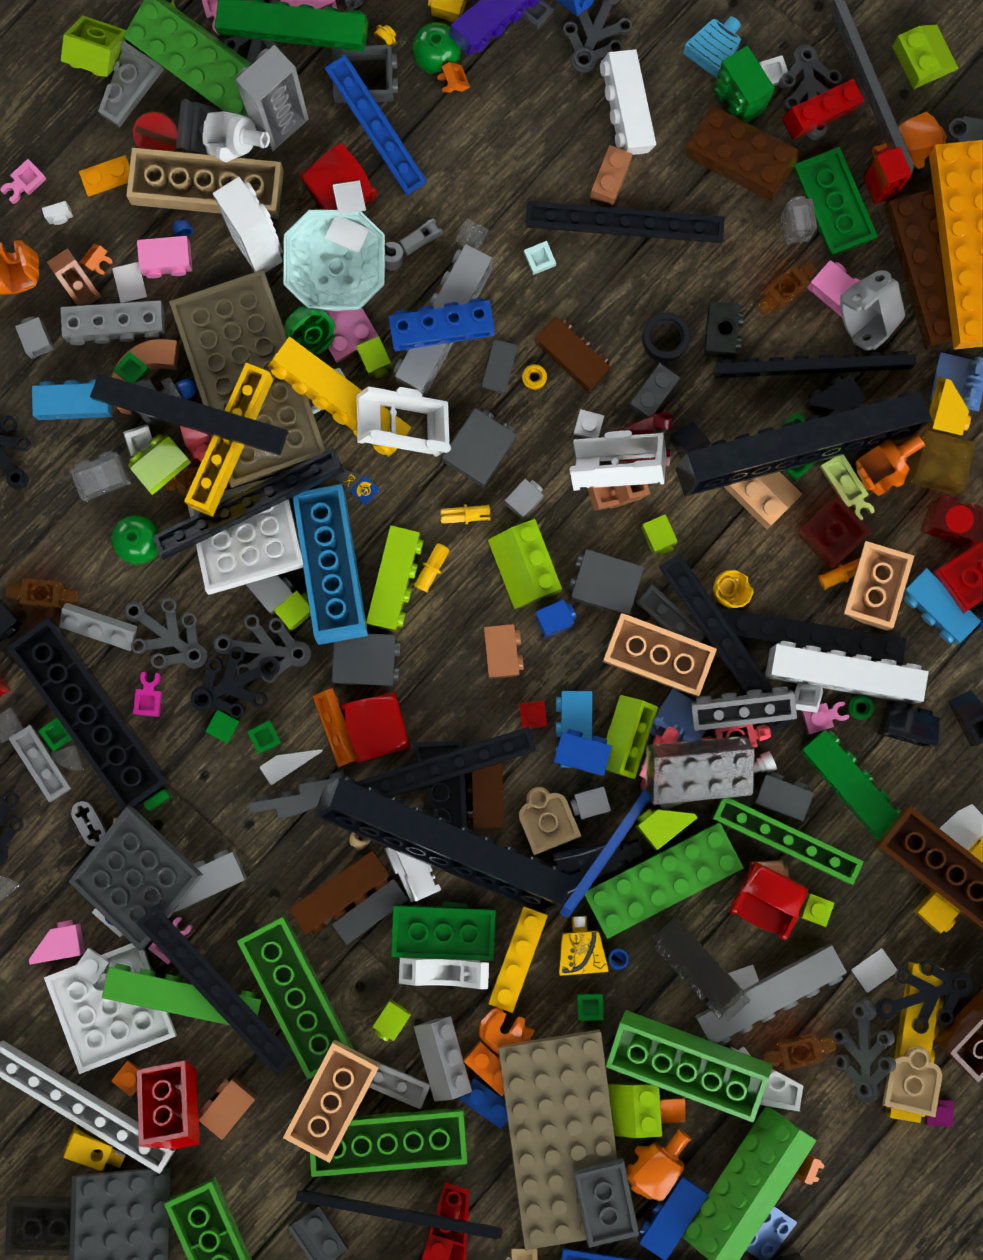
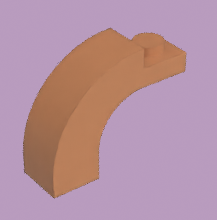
M150 340L140 343L129 350L150 370H177L180 345L176 340ZM113 372L112 378L124 381L115 372ZM117 408L122 414L132 415V411Z

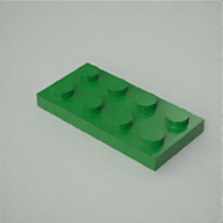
M840 147L795 165L793 170L830 257L877 239V233Z
M394 905L391 957L494 961L496 909Z

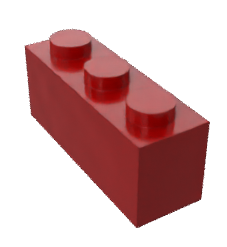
M854 79L792 107L781 119L792 140L853 112L865 100Z
M887 147L880 150L863 178L874 205L897 197L912 175L901 147L893 150L892 147Z

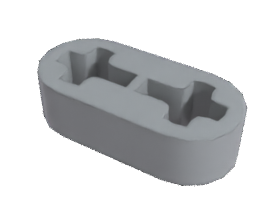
M80 801L73 805L71 816L84 841L90 846H96L99 841L90 839L89 836L92 834V830L89 826L92 825L95 830H101L100 840L107 832L96 808L87 801ZM81 806L90 810L87 813V817L90 820L88 823L84 817H78L79 807Z

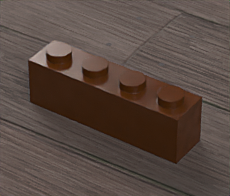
M373 850L288 910L305 935L310 931L315 935L326 927L324 922L330 917L337 920L347 913L346 906L352 902L357 906L367 899L366 892L373 887L378 891L387 885L389 881L386 878L391 876V874Z

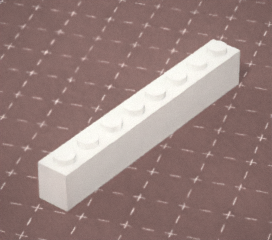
M0 1042V1077L155 1172L160 1174L176 1149L140 1147L137 1121L7 1042Z

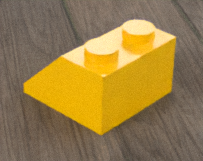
M938 376L929 409L932 420L927 426L963 435V431L968 430L971 416L968 415L969 410L950 379Z

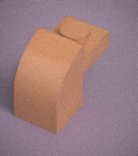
M648 484L596 488L591 486L587 488L594 511L620 507L650 495Z

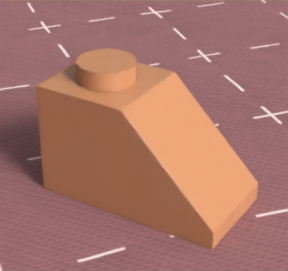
M68 248L47 262L77 306L90 305L101 298Z

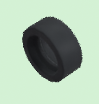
M674 313L655 315L647 322L643 331L642 344L646 353L652 359L659 362L678 360L685 353L690 342L688 324L682 317ZM663 323L674 325L681 335L679 346L669 352L658 350L652 342L653 330Z

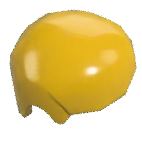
M734 569L723 571L716 577L713 593L716 600L725 607L739 608L744 607L750 602L754 589L749 585L748 577Z

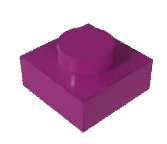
M938 1099L936 1116L930 1117L925 1115V1124L927 1126L953 1127L954 1101Z

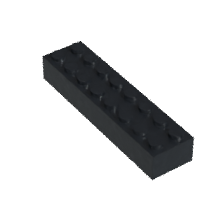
M48 617L7 647L123 810L127 806L136 809L145 800L171 783L55 620Z

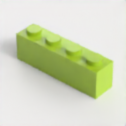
M390 525L366 622L368 626L397 632L398 627H403L406 613L402 612L404 602L409 603L412 589L408 588L410 578L415 579L418 564H414L416 554L421 555L424 540L420 539V532Z

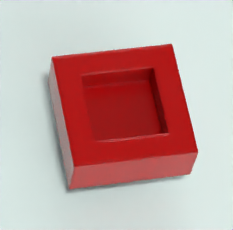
M544 701L519 704L522 729L526 727H547Z

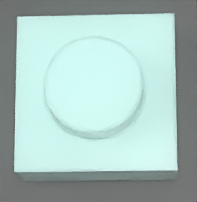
M547 241L524 250V255L533 275L556 266V261Z

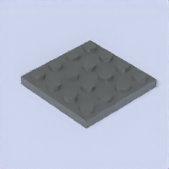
M127 806L75 872L69 883L141 951L146 948L151 939L136 923L155 905L169 919L203 874L133 807Z
M165 1167L160 1174L151 1168L72 1176L69 1260H168L169 1215L164 1203L170 1198L171 1168Z

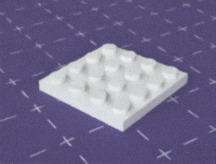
M270 478L226 490L219 503ZM290 499L196 544L205 591L208 595L303 568L300 542ZM188 506L190 517L201 513Z
M131 943L101 955L109 960L110 964L97 984H93L75 972L74 968L76 965L44 977L79 1074L177 1036L169 1012L102 998L109 967L114 968L115 963L131 966V972L140 973L141 969L153 971L145 949L139 951Z

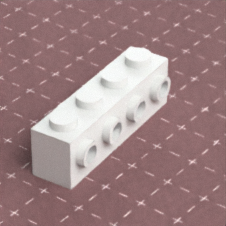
M637 50L609 52L601 61L600 72L606 83L605 96L611 107L610 120L614 124L616 131V147L633 155L648 153L656 146Z

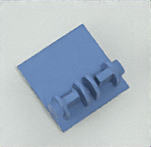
M940 352L930 401L933 398L938 376H941L953 382L969 410L979 412L983 395V358L974 357V360Z
M672 688L654 718L650 734L655 737L656 735L662 737L668 727L677 729L679 736L676 743L680 744L679 751L691 757L694 750L699 746V740L702 739L706 730H694L691 706L693 700Z
M774 1206L746 1251L760 1260L772 1258L797 1222Z

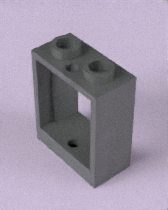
M391 45L365 46V52L332 48V62L344 54L349 61L386 60L387 90H369L376 102L394 101V93H398V78H393V69H397V53L392 54ZM333 82L335 103H347Z

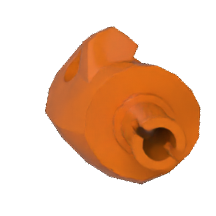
M928 112L919 114L897 125L914 167L918 170L925 167L924 160L929 156L935 145L946 144L947 135ZM886 143L873 147L872 154L874 159L880 150L888 147Z
M22 240L13 241L15 253L6 252L3 244L0 242V295L24 292L35 287L38 282V254Z
M918 433L899 445L897 443L894 445L892 440L888 438L855 461L857 474L866 491L871 490L874 494L880 496L893 485L900 487L904 484L906 475L910 470L905 462L907 461L906 458L926 446Z
M493 1008L480 1021L479 1037L494 1053L499 1055V1045L532 1040L531 1036L535 1030L525 1027V1019L519 1016L514 1021L509 1032L502 1034L500 1027L504 1022L506 1013L503 1012V1009Z
M678 1129L666 1147L657 1142L649 1146H637L634 1153L638 1156V1161L634 1165L629 1164L626 1168L630 1189L647 1199L663 1201L683 1172L684 1163L678 1156L688 1142L691 1141V1137L681 1129Z

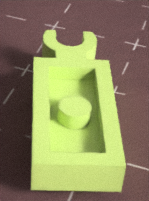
M844 455L834 457L820 466L846 509L851 506L854 507V517L857 521L863 520L860 514L862 508L866 509L870 515L874 513L873 506L863 500L869 495Z

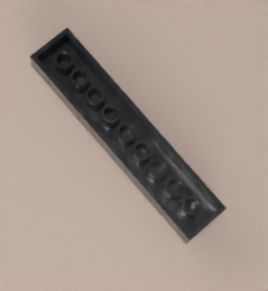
M907 391L899 394L895 399L889 400V397H884L876 400L872 405L866 406V403H861L843 412V409H838L822 418L819 415H815L799 424L796 421H792L776 430H773V427H769L753 436L746 433L737 436L735 440L730 442L719 440L707 448L702 449V446L690 448L675 470L686 497L879 446L881 442L888 438L892 442L909 438L918 433L932 418L922 391L912 394V391Z
M338 778L323 788L314 816L542 913L564 906L572 877L564 874L565 871L559 867L543 865L540 859L522 856L515 848L501 847L497 845L494 839L488 837L480 838L473 835L474 832L468 828H457L450 825L451 822L445 818L431 817L427 815L428 812L418 807L410 808L404 805V801L398 798L380 795L381 792L375 788L361 787L352 778Z

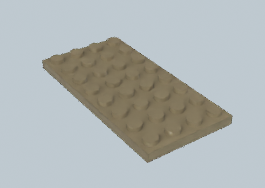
M264 269L169 301L203 405L224 411L245 363L269 371L273 378L271 387L256 420L288 430L289 433L282 453L279 456L244 445L229 479L232 488L293 468L326 451L308 397L297 393L292 388V385L284 379L281 380L275 377L271 369L267 367L286 341V337Z
M593 1030L499 1045L498 1053L525 1250L586 1240L572 1170L617 1160L601 1031Z

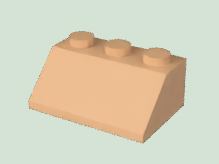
M780 472L724 486L766 529L802 495Z
M865 541L844 614L863 624L886 631L893 629L914 556Z

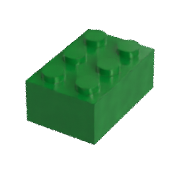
M746 46L721 62L713 91L718 101L724 102L727 107V113L749 123L765 113L775 87L750 48Z

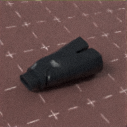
M638 839L630 842L624 840L619 844L590 888L625 871L630 867L629 864L633 866L635 861L644 859ZM608 842L551 853L554 866L565 871L564 874L572 877L566 897L567 900Z

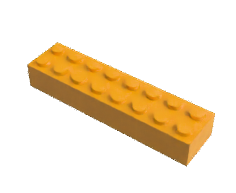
M983 140L937 144L929 153L953 348L955 350L983 347Z

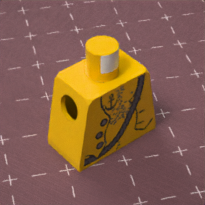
M587 916L571 917L573 932H562L559 975L608 972L599 931L588 930Z
M75 1123L65 1146L63 1158L103 1171L106 1163L120 1168L125 1153L113 1149V1145ZM100 1149L102 1152L96 1153L93 1150Z

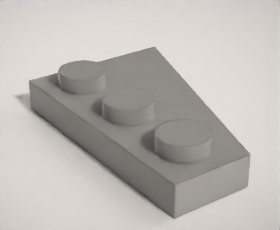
M123 41L121 46L120 58L115 62L113 68L115 72L111 83L107 85L98 110L101 116L119 128L164 70L160 64Z

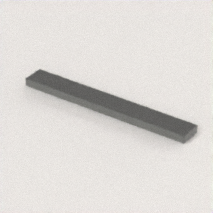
M834 0L832 15L888 147H892V150L901 147L912 173L914 164L845 0Z

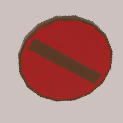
M149 111L136 119L132 127V139L136 148L177 151L178 126L170 116L159 111Z

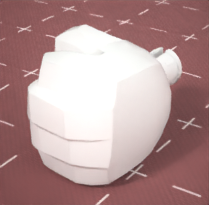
M224 111L207 114L204 121L203 144L206 146L208 155L215 156V158L222 162H228L249 153L253 145L261 148H266L269 145V133L256 131L255 123L251 118Z

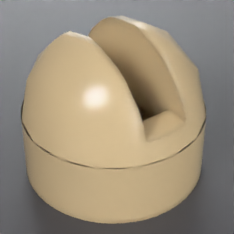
M353 832L349 839L350 845L357 850H363L371 841Z

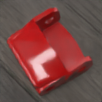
M344 143L338 144L323 154L300 175L305 187L321 210H338L333 189L334 184L360 180L365 206L374 201L378 196L375 187L371 188L363 168L347 150Z
M395 692L341 705L342 710L345 711L348 735L352 747L358 756L356 759L357 764L411 748Z
M754 862L744 882L739 887L728 912L739 915L747 922L761 929L779 934L778 938L786 940L797 921L809 889L766 866Z

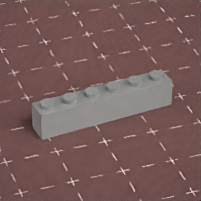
M826 944L697 1014L695 1018L708 1041L724 1045L731 1040L730 1036L739 1032L742 1035L753 1029L752 1024L759 1020L762 1023L774 1018L776 1016L774 1012L784 1008V1010H788L798 1004L797 1000L806 995L807 998L818 994L820 992L819 988L828 983L829 986L840 982L843 980L842 975L847 972L833 946Z

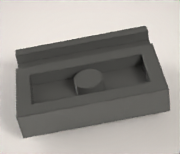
M188 99L181 101L177 150L182 149L187 153L208 155L206 146L203 144L204 121L207 114L217 112V108L198 102L193 103Z
M320 1205L288 1227L309 1260H334L348 1250V1246Z

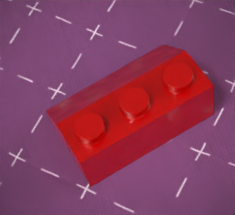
M184 1060L137 1070L139 1146L179 1149L200 1145L197 1069Z

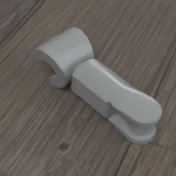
M428 220L417 230L399 240V244L395 242L385 243L388 254L395 255L393 257L385 255V269L390 271L399 269L403 264V254L408 256L427 243L439 238L443 234V230L438 229L435 225L436 220ZM428 230L430 234L425 237L423 233Z

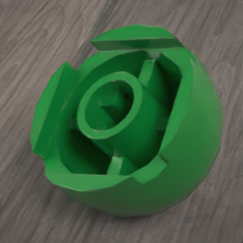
M432 22L424 25L418 30L413 40L412 52L414 60L422 70L429 74L444 73L443 65L448 62L457 64L460 59L461 48L449 36L451 27L445 23Z
M300 306L287 317L284 327L285 337L287 340L290 336L312 354L318 355L325 351L333 342L335 337L333 332L334 328L336 329V324L326 311Z
M140 515L126 516L118 521L113 528L111 535L112 548L117 557L127 564L135 566L145 564L154 560L159 554L154 542V535L160 533L157 524L148 517Z

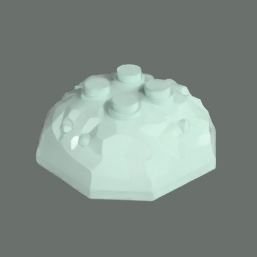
M308 210L284 234V286L307 308L338 312L343 310H360L385 286V234L361 211L339 215L338 210ZM334 217H344L370 229L359 253L325 239Z

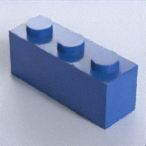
M681 1174L663 1201H656L651 1210L654 1214L649 1222L645 1220L638 1230L640 1235L638 1237L639 1243L663 1260H667L707 1198L706 1190Z

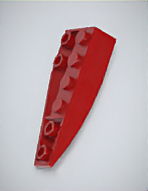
M445 1182L435 1215L468 1221L470 1189ZM431 1227L421 1260H466L467 1234Z

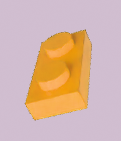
M126 155L79 171L88 197L127 184L130 164Z

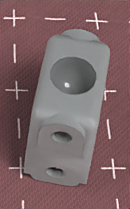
M888 271L874 272L853 284L840 297L841 315L846 331L852 338L853 344L864 350H875L905 318V309L899 283L891 278V274ZM865 337H871V339L867 341L863 340Z

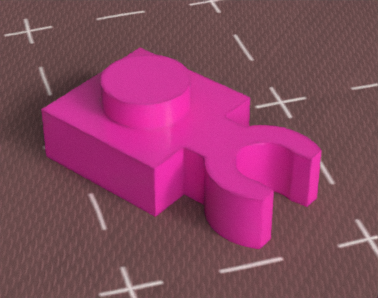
M142 672L140 681L144 686L143 690L136 689L133 714L160 717L162 692L155 691L161 681V676L159 673H155L154 681L149 683L146 679L147 673Z

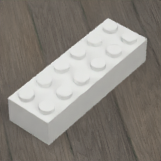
M238 177L215 191L213 196L228 230L254 272L264 269L266 273L282 263L283 260L280 254L283 253V250L275 233L276 230L273 227V222L270 219L271 216L263 203L259 205L256 193L250 183L246 182L244 184L241 178Z
M781 641L769 650L765 673L766 678L822 686L825 689L909 704L924 702L929 671L921 670V665L907 663L906 665L896 666L897 661L881 659V661L874 662L871 661L870 656L859 654L851 658L846 657V652L831 650V652L823 653L820 647L809 645L802 647V649L795 648L796 643Z

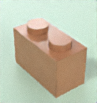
M609 145L591 190V200L613 208L631 164L632 153Z
M514 624L484 627L489 679L519 676V670H524L522 655H517L516 646L521 645L520 630H515Z
M235 1076L230 1082L225 1079L216 1090L219 1096L214 1102L209 1099L200 1110L203 1115L199 1121L221 1140L224 1139L258 1097Z

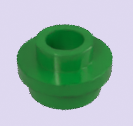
M858 695L850 700L848 710L853 718L866 720L873 714L874 704L869 697ZM858 703H862L865 706L864 712L857 711Z

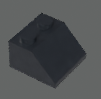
M894 701L893 705L885 706L878 735L925 748L938 746L940 718L932 716L933 711L918 708V712L908 709V704Z

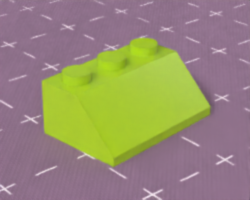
M535 519L511 527L488 539L514 610L562 591Z

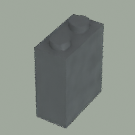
M475 408L451 443V450L443 455L442 462L482 488H485L517 440V435L514 433L515 429L505 422L499 424L493 420L494 415L483 408L479 411Z
M586 549L584 555L579 554L575 566L576 569H579L577 579H571L568 592L572 593L570 600L619 615L621 613L630 615L644 567Z
M368 634L365 637L334 642L332 683L339 685L394 687V681L399 682L400 668L395 666V656H400L401 641H396V635Z

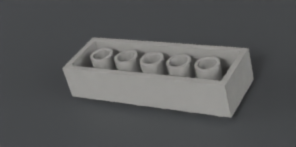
M273 45L270 49L266 48L260 52L257 60L250 67L245 66L240 70L235 80L247 115L255 123L256 131L269 133L270 142L268 147L273 152L309 120L296 67Z
M465 244L463 250L458 249L452 260L454 265L451 272L446 271L440 283L442 285L439 294L434 293L429 306L437 309L443 308L444 304L458 302L459 305L469 304L470 300L478 298L492 272V257ZM454 342L406 350L407 353L404 360L399 359L393 371L396 373L397 387L419 390L422 393V397H425Z

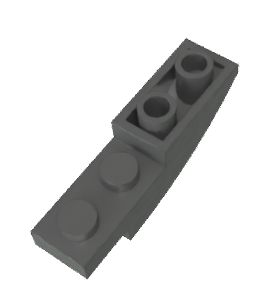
M344 772L329 774V779L319 781V776L304 778V784H298L300 795H296L294 790L280 793L281 798L271 799L270 795L255 797L256 802L250 803L251 813L276 809L278 819H282L314 809L318 805L323 788L338 778L344 777Z

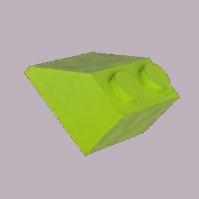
M82 15L64 33L61 61L68 63L73 68H82L91 71L97 76L107 77L113 71L115 62L120 58L123 41L126 42L123 36L127 30Z
M923 25L899 35L892 46L913 90L958 70V66L937 25Z
M167 433L163 435L157 434L149 441L150 446L143 452L141 450L135 452L129 458L131 462L127 464L152 495L191 463Z
M647 809L637 818L639 822L634 826L650 846L658 850L696 820L697 816L692 813L666 810L651 811Z
M644 1081L608 1083L614 1136L629 1138L662 1137L659 1087Z

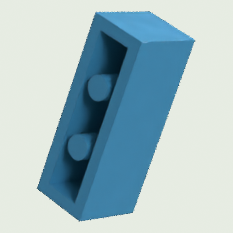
M96 379L90 380L89 384H80L79 381L69 380L65 381L64 385H55L54 382L44 381L40 382L39 386H32L33 416L37 420L113 417L112 405L90 398Z
M927 568L922 570L905 587L903 593L905 597L903 600L911 608L914 609L916 607L922 613L921 617L930 626L935 625L941 631L939 635L949 644L953 643L956 645L961 643L981 622L970 610L963 614L944 585Z
M562 691L561 697H556V712H561V722H556V737H560L562 732L567 733L568 729L582 732V738L592 740V691ZM560 764V768H572Z

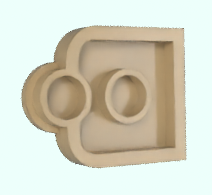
M535 787L528 792L526 797L527 804L520 809L519 818L534 856L581 837L569 804L563 795L559 793L550 794L543 787Z
M911 1047L906 1051L904 1057L894 1058L896 1069L887 1075L882 1106L935 1117L942 1081L941 1069L936 1064L930 1062V1056L924 1048Z

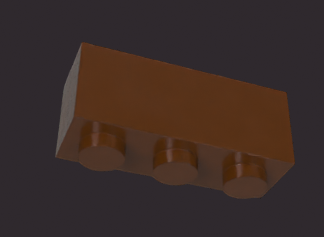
M555 317L535 338V344L583 389L590 393L610 372L611 367L608 365L610 362L602 353L596 354L590 348L592 345L585 337H578L572 332L573 327L569 322Z
M501 762L470 772L472 773V783H467L468 798H473V808H468V824L473 823V829L504 828Z

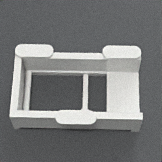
M368 386L356 395L357 443L366 442L433 454L436 457L451 450L449 444L447 401L422 397V393L419 390L399 387L397 392ZM380 405L391 407L389 411L391 415V432L381 431ZM395 408L427 414L428 440L397 435L395 423L397 411Z
M629 430L605 433V437L575 439L573 442L576 465L571 466L569 470L574 491L580 490V487L590 488L591 486L596 488L658 482L664 484L666 467L664 433L632 435V432ZM655 457V460L619 464V460ZM600 461H611L612 465L600 466Z
M388 847L384 849L394 873H398L410 902H416L441 890L439 884L435 885L433 882L435 875H430V872H432L430 865Z

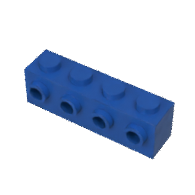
M483 298L472 299L469 301V304L459 305L458 302L444 304L443 308L434 309L433 306H425L419 308L418 312L409 313L408 310H400L389 316L394 352L491 337L495 333L490 300L484 301Z

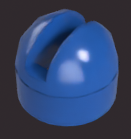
M177 218L172 224V231L175 237H189L194 232L191 223L186 218Z
M183 379L176 382V387L183 399L188 400L195 395L196 384L192 380Z
M615 949L609 953L607 962L612 969L621 970L627 966L629 957L624 950ZM614 956L617 960L622 962L621 966L618 963H616L613 959H611V957Z

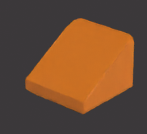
M684 1096L660 1097L661 1124L686 1122Z

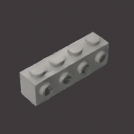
M161 300L61 307L62 337L67 342H70L71 345H83L85 341L95 340V343L103 344L109 343L110 339L131 342L137 337H144L145 340L159 339V336H166L165 309Z
M787 686L772 688V692L762 693L761 689L749 690L747 695L737 696L735 692L724 693L718 699H711V696L696 697V701L691 702L695 731L797 719L793 690H788Z

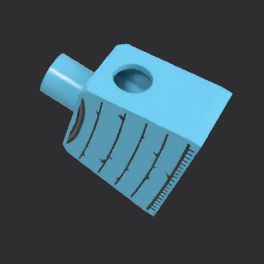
M732 16L727 19L724 25L718 20L712 19L685 44L683 54L717 78L721 62L736 53L739 48L741 38L735 33L741 27V23Z

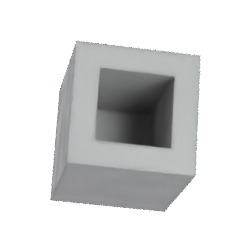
M39 317L25 318L21 321V324L15 326L24 350L31 359L54 350L44 322Z
M524 479L507 497L505 505L521 520H524L543 500L544 495L541 493L543 489L535 481L529 482Z
M604 786L575 794V800L570 801L574 815H579L580 819L611 811Z

